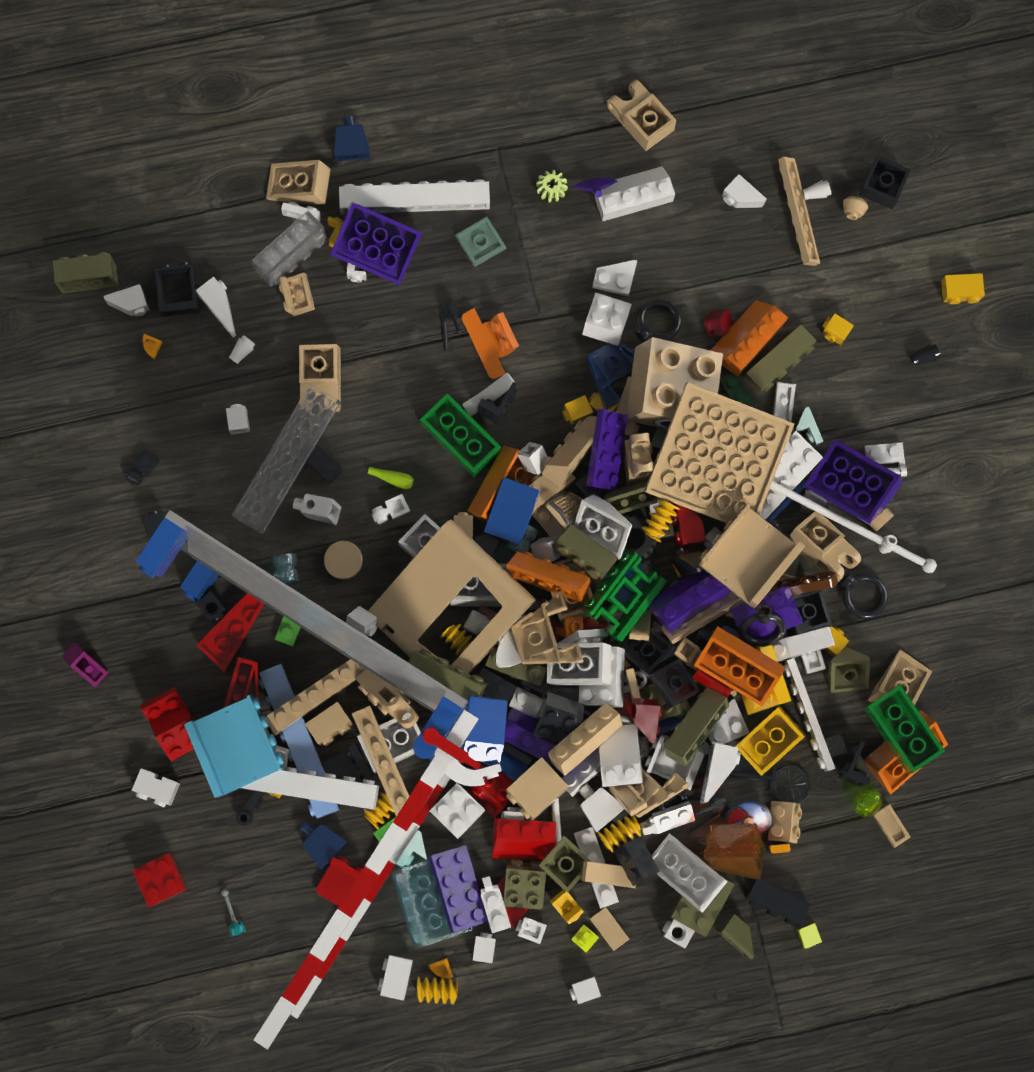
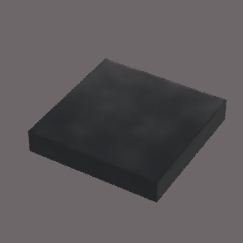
M680 658L649 675V678L669 709L700 692Z

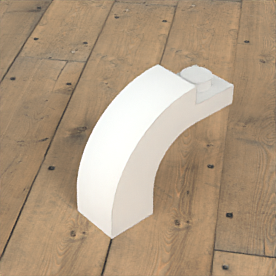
M454 758L446 769L445 774L459 784L481 786L485 785L484 776H487V779L498 777V772L502 770L500 763L479 770H471L462 766Z

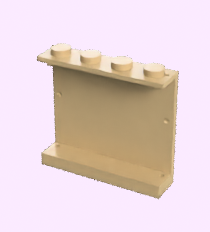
M749 502L746 507L742 505L736 512L738 517L734 521L730 520L726 524L724 534L722 536L718 534L712 541L714 546L710 551L706 549L699 557L702 559L699 566L755 609L801 553L805 545L800 541L797 544L793 543L750 509L752 504Z

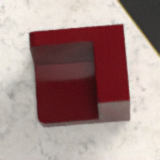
M728 308L710 311L703 321L709 338L725 336L733 326Z

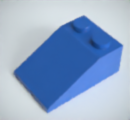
M469 695L466 711L479 720L464 741L461 749L468 752L469 756L476 761L500 763L504 746L507 700Z

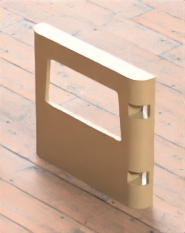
M449 520L435 533L368 612L377 617L376 626L411 658L413 651L421 650V648L428 650L418 642V639L473 576H477L502 605V609L452 664L454 667L460 666L464 668L466 673L470 674L536 599L454 521ZM388 625L395 631L393 634L386 628Z

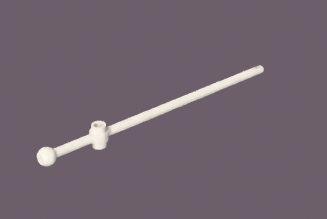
M772 481L771 489L878 543V549L881 553L886 554L893 551L921 565L926 573H932L936 569L937 564L934 559H924L896 545L897 538L894 535H888L883 538Z

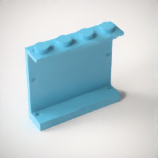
M248 695L246 699L199 720L184 724L214 798L221 797L284 769L282 765L284 759L280 752L277 753L275 745H277L273 734L268 732V721L260 713L261 704L258 698H254L253 695Z

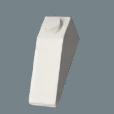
M212 277L199 287L196 292L234 338L236 333L228 296L225 291L227 287L221 280L217 281Z
M825 627L784 638L771 645H773L779 662L828 648L835 644L830 627Z

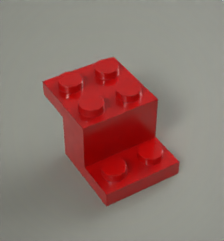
M175 687L139 705L150 723L155 738L170 761L194 750L184 726L185 723L194 721Z

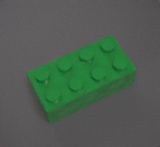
M448 393L420 419V424L473 477L501 451V446Z
M901 685L893 687L863 708L907 774L916 772L945 752Z

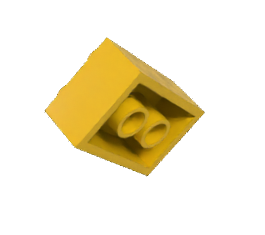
M773 645L757 649L778 662ZM783 674L763 706L742 695L748 715L791 701Z

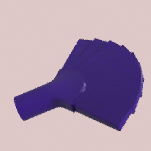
M603 177L584 180L575 184L572 188L592 191L599 198L602 196L601 190L617 183V180Z

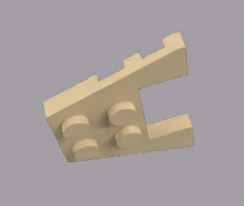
M562 591L555 594V597L550 601L544 602L538 610L529 613L511 627L523 664L584 662L578 643L562 649H558L549 616L568 610Z
M638 736L642 761L652 748ZM642 768L643 783L631 785L647 802V807L635 815L640 818L688 788L690 784L675 772L662 787Z

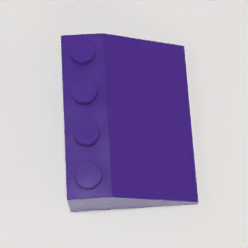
M351 202L330 255L400 285L422 233Z
M835 439L804 485V488L870 525L894 497L903 481L899 474Z

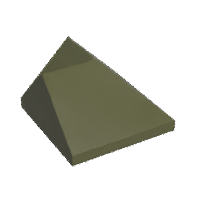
M845 647L830 662L826 663L830 693L869 689V656Z
M564 836L538 866L568 893L582 877L584 861H592Z
M734 914L717 932L744 957L752 960L754 952L750 927Z

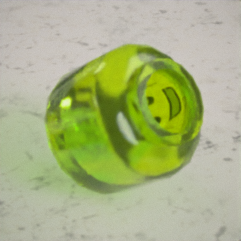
M873 788L871 790L862 789L853 800L855 812L863 818L873 817L882 807L881 794Z

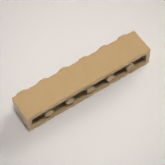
M350 659L267 715L266 719L269 728L276 736L357 681L355 678L365 668Z

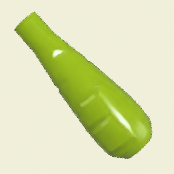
M369 467L368 474L374 475L399 488L410 489L413 485L414 479L409 474Z

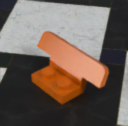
M475 308L462 315L463 323L491 379L502 377L506 373L499 358L512 353L519 347L504 313L497 314L490 321L483 324Z

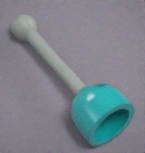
M222 889L221 895L225 898L232 919V923L229 926L231 937L246 932L243 922L235 918L228 897V889Z

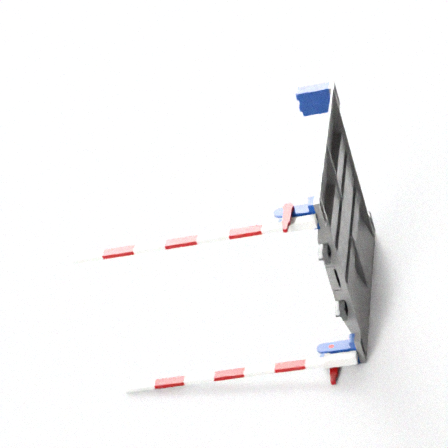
M169 510L135 561L141 565L139 570L152 578L156 575L162 578L181 549L197 560L180 586L184 590L182 594L195 602L197 599L200 600L209 592L220 575L249 593V595L260 600V602L262 601L268 607L279 612L285 618L302 627V629L304 628L310 634L321 639L327 645L340 651L344 656L346 655V657L357 662V664L374 673V675L376 674L380 679L393 685L397 690L399 689V691L433 711L432 716L413 745L415 755L422 759H429L432 762L254 1038L255 1042L268 1050L289 1015L291 1014L295 1018L299 1017L393 870L398 859L450 780L445 771L452 760L455 758L459 763H466L475 769L486 768V766L471 758L468 752L461 749V746L479 719L466 711L468 703L466 699Z

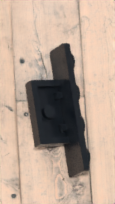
M547 674L540 688L524 680L520 682L523 690L531 694L536 692L540 694L539 698L541 699L545 698L547 692L573 701H577L579 697V686L547 683ZM584 710L583 719L589 718L592 713Z

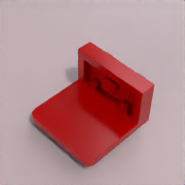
M498 772V777L487 779V776H484L485 785L470 786L467 789V792L494 818L510 802L506 797L508 795L506 789L514 783V781Z
M341 856L338 859L336 857L332 858L329 868L316 888L317 894L338 906L362 871V868L357 865L355 869L349 866L348 863L350 861Z

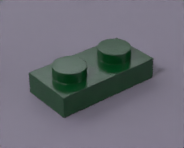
M730 372L720 378L719 383L729 399L747 406L754 403L739 376L735 377Z

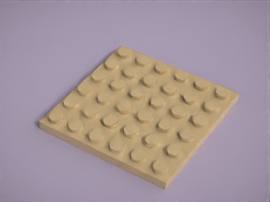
M686 382L656 459L654 471L651 472L644 492L728 523L730 520L734 521L738 517L736 512L742 505L746 507L749 502L752 504L750 509L760 515L794 423Z

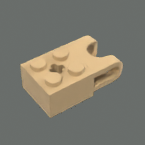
M634 80L629 84V93L633 99L623 101L618 96L613 95L607 99V107L643 149L647 151L674 131L676 119L638 80Z
M337 344L299 345L300 408L302 412H310L313 402L318 396H326L328 398L329 408L333 412L340 411L341 351ZM319 362H322L324 364V366L321 369H318L316 367L317 365H319Z
M649 433L632 434L629 440L624 441L622 449L627 485L649 479L655 465L651 459L653 449Z
M816 511L799 524L790 534L795 544L800 541L805 545L800 555L820 573L834 571L838 582L844 575V568L841 564L847 568H854L861 561V555L844 539L845 535L827 518Z
M367 669L355 678L360 684L358 688L365 695L369 694L368 699L375 707L379 704L377 708L384 715L388 713L406 729L412 727L418 721V714L409 705L410 701L399 689L397 690L393 685L380 679V677ZM409 712L411 714L410 718L403 720V715Z

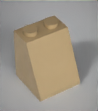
M541 757L506 789L508 793L506 797L513 805L517 803L520 806V813L526 819L530 818L533 821L566 792L569 786Z

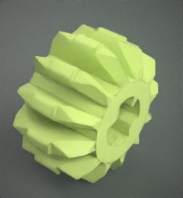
M546 170L545 176L540 175V181L536 182L538 187L537 194H542V200L548 197L549 203L552 201V198L556 202L559 201V196L564 197V191H567L568 188L565 185L567 183L566 178L562 179V173L555 175V170L552 171V174H549Z

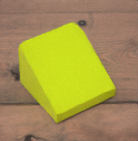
M815 923L796 929L803 949L822 942Z

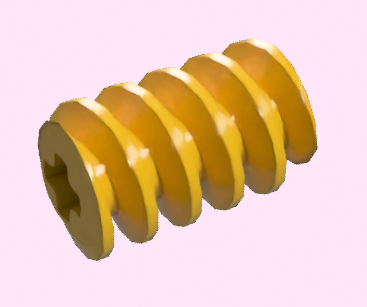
M658 499L657 502L660 504V507L654 506L653 508L656 513H649L653 519L645 520L649 526H642L641 528L646 535L661 543L658 536L664 537L666 535L662 529H669L666 522L672 523L673 520L670 516H676L677 513L674 509L680 510V508L666 500Z
M461 624L451 625L440 636L441 639L447 637L446 645L452 643L451 650L457 649L456 656L461 655L471 644L469 641L472 636H464L467 630L459 631Z
M380 791L382 798H377L376 809H363L365 817L377 829H379L377 822L384 824L383 816L390 818L388 811L394 812L387 794L383 791Z
M634 815L631 816V820L625 816L624 823L618 820V827L610 824L611 831L603 828L604 835L598 831V835L606 849L614 852L613 845L618 848L621 847L620 841L626 844L627 837L634 840V833L639 837L641 836V828Z
M418 976L417 996L419 1002L422 1003L424 997H426L427 1003H430L433 997L436 1004L442 998L443 1004H446L447 1000L450 999L451 1004L454 1005L457 999L458 979L455 985H453L450 978L447 984H445L444 978H441L438 984L435 977L429 983L428 977H425L424 981L421 982L420 976Z

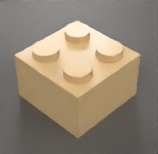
M338 702L305 724L320 746L325 745V747L335 741L334 737L338 734L344 735L351 730L350 726L353 725Z

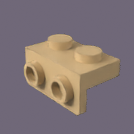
M301 273L289 278L280 277L281 283H279L281 293L284 294L285 301H283L286 312L296 316L315 310L307 274Z
M771 801L770 813L772 823L768 833V840L797 843L800 837L799 819L802 816L800 804Z

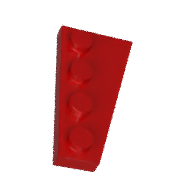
M247 593L196 646L225 672L264 603Z

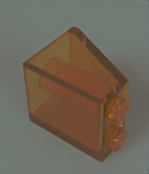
M757 824L710 825L709 833H706L707 849H704V860L708 862V865L713 870L761 879L764 844Z

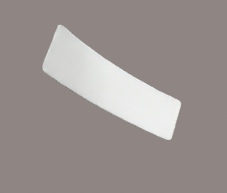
M506 373L486 389L463 403L462 406L472 416L477 413L478 404L482 398L484 400H496L509 390L514 380L509 373Z

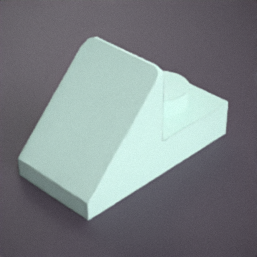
M807 407L802 412L794 431L798 433L806 431L805 435L808 443H812L813 448L823 443V439L811 410Z
M418 830L396 863L402 868L405 865L409 867L415 857L412 855L413 852L427 860L422 833Z

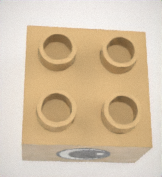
M653 337L635 347L626 414L628 415L627 421L668 430L686 382L718 394L723 353Z

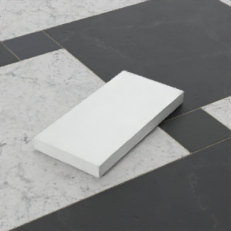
M670 833L651 855L660 870L657 875L702 913L728 882Z

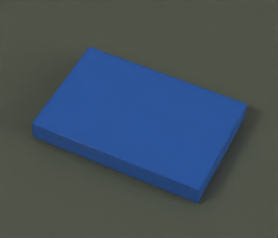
M503 478L484 532L521 545L540 490Z

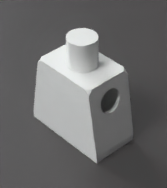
M305 494L304 499L295 498L293 503V509L300 510L305 517L337 525L341 506L334 499Z
M586 784L579 790L580 794L585 798L580 807L595 832H598L624 810L622 805L602 787L594 792Z

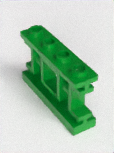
M627 551L622 554L618 564L608 572V577L598 585L596 593L586 601L585 607L582 610L591 619L595 620L601 614L610 623L604 631L609 633L608 636L611 639L620 642L624 640L667 582L662 576H658V573L649 570L645 575L637 567L642 558L633 551ZM628 568L634 573L630 580L623 576ZM639 580L646 583L641 591L635 586ZM623 584L632 592L624 605L614 598ZM605 599L611 603L607 611L600 606ZM617 609L623 613L618 621L612 617Z

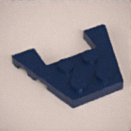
M619 342L618 346L608 343L589 354L586 358L605 410L612 408L621 401L611 385L632 373L635 352Z

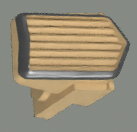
M562 491L551 498L532 516L550 537H560L571 524L574 525L583 499L571 491Z

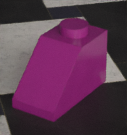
M76 643L61 656L70 667L94 687L108 674L97 661Z

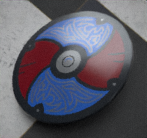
M757 800L739 801L728 810L725 816V827L728 833L733 838L743 842H751L762 838L769 831L772 823L769 809Z

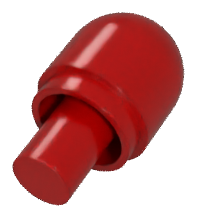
M585 618L583 620V630L606 629L608 623L599 622L600 619Z

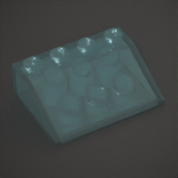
M430 860L391 872L413 949L475 930L473 926L455 933L450 932Z

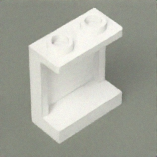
M661 734L660 738L656 737V741L653 743L652 748L655 749L653 756L649 755L645 764L648 767L647 773H654L670 779L677 772L690 784L686 789L691 790L705 751L698 749L685 767L666 756L663 746L669 736Z

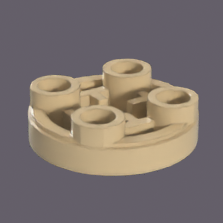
M338 541L332 544L324 556L326 570L331 576L340 580H349L356 576L363 564L361 551L355 544L348 541Z

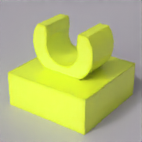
M583 924L571 940L587 953L599 937Z

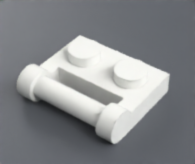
M903 442L864 446V455L879 464L898 463V468L888 469L899 474L901 477L907 476Z

